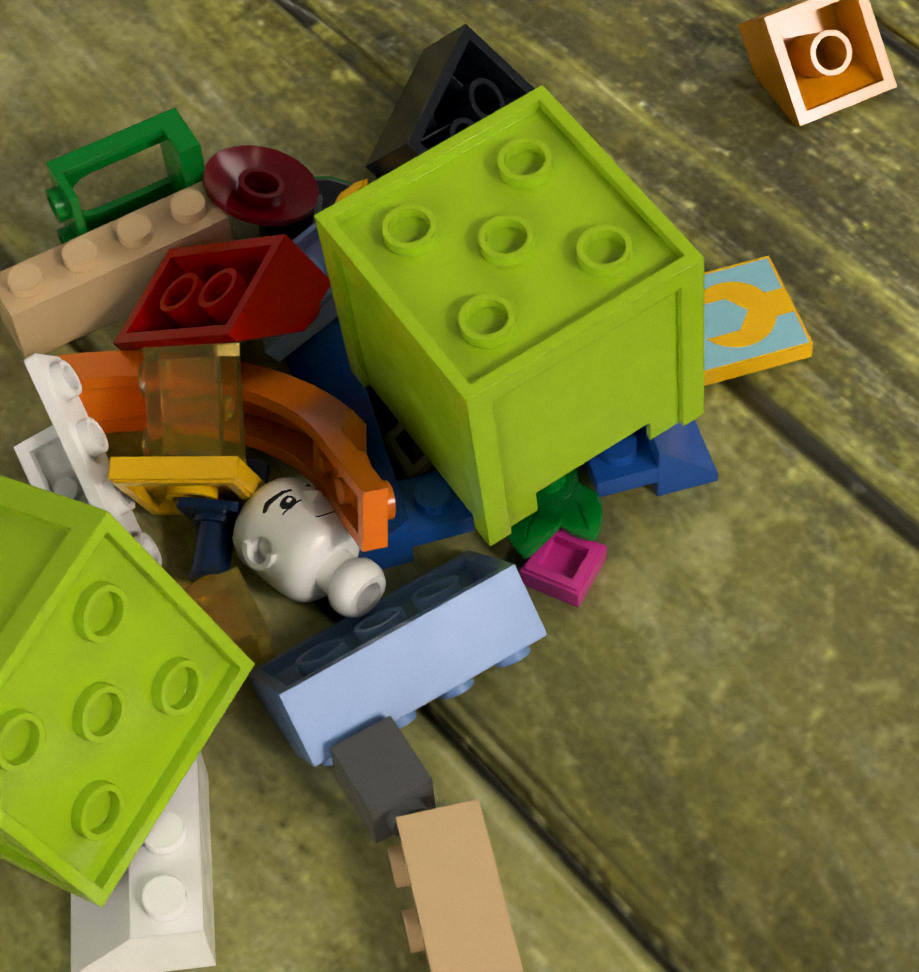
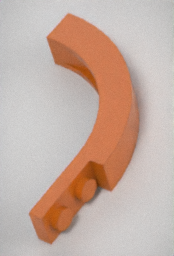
M147 350L100 351L57 355L69 363L76 372L82 385V393L79 395L88 417L93 418L100 425L104 433L158 431L195 434L224 439L263 451L295 468L317 490L322 492V495L326 497L339 516L341 523L362 552L388 547V520H393L396 515V501L393 489L387 480H382L370 464L367 456V424L336 397L310 383L267 367L209 355Z

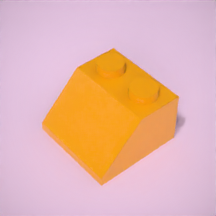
M797 0L738 24L755 77L795 127L802 126L897 87L869 0Z

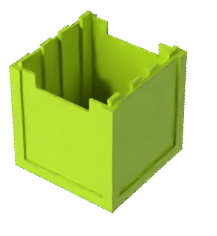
M543 85L314 215L351 372L363 387L370 385L473 514L475 529L489 546L512 533L511 526L538 510L536 497L538 491L646 425L647 437L652 440L680 422L682 426H685L704 414V256Z
M0 475V858L103 908L255 663L109 511Z

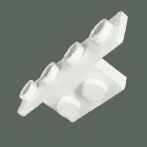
M34 353L24 359V363L53 424L13 447L30 485L109 511L162 566V558L157 545L148 534L142 533L132 509L135 508V501L108 479L110 462L105 453L109 449L108 441L100 425L93 418L88 417L79 395L82 393V385L76 372L69 363L58 356Z

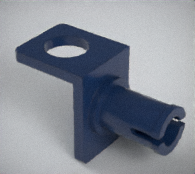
M240 458L266 484L268 483L270 465L265 460ZM177 497L176 508L197 526L191 570L188 572L187 579L193 583L205 586H229V572L234 547L232 537L235 520L242 505L239 502L228 500Z

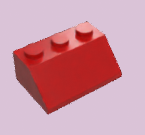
M286 234L169 249L113 344L121 351L239 342L305 331L317 318L321 309L320 303L330 287V281Z

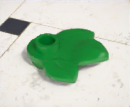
M578 468L538 491L536 493L538 510L511 526L512 533L507 536L514 550L523 559L531 557L560 528L576 538L594 541L599 535L603 522V507L599 495L591 488L580 483Z

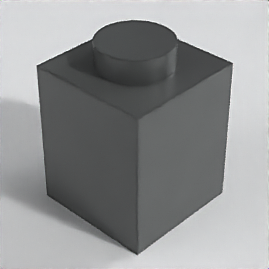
M391 716L330 748L336 781L376 844L393 834L399 836L396 817L436 808L432 778Z

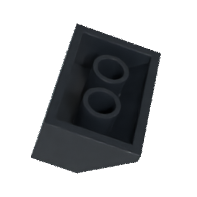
M464 24L423 50L365 167L377 178H380L535 88L467 24Z

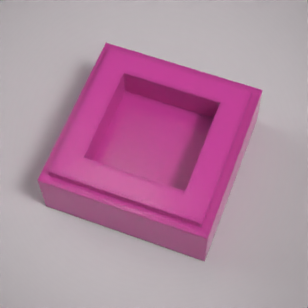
M560 528L538 551L527 558L520 570L521 579L527 587L579 607L607 559V546L596 541L576 538Z

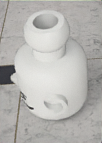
M278 478L261 486L242 506L235 520L232 537L237 556L278 592L295 602L302 603L313 602L328 595L329 604L335 611L343 616L354 618L367 614L381 599L386 587L383 570L371 559L366 557L358 558L359 546L343 526L339 516L320 490L314 489L307 482L299 478Z

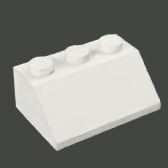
M201 751L103 908L71 893V972H167L216 966L209 781Z

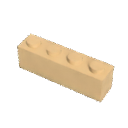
M200 181L0 271V315L3 323L26 359L34 353L45 354L130 315L169 249L234 241L229 217L211 201L205 192L203 182Z
M479 798L396 817L400 844L388 846L387 850L396 889L410 886L414 908L402 910V917L411 954L425 951L429 972H523Z

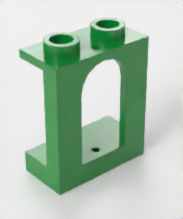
M175 107L46 162L53 187L46 189L45 195L58 222L64 223V227L56 230L60 243L63 244L202 181L203 172L206 169L200 143ZM160 143L168 177L97 208L81 210L78 196L73 190V187L80 179L94 171Z

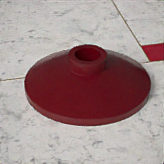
M240 145L223 149L215 153L205 165L206 171L203 172V187L211 201L225 213L251 224L286 226L300 222L313 212L319 197L317 181L309 169L288 154L272 148Z

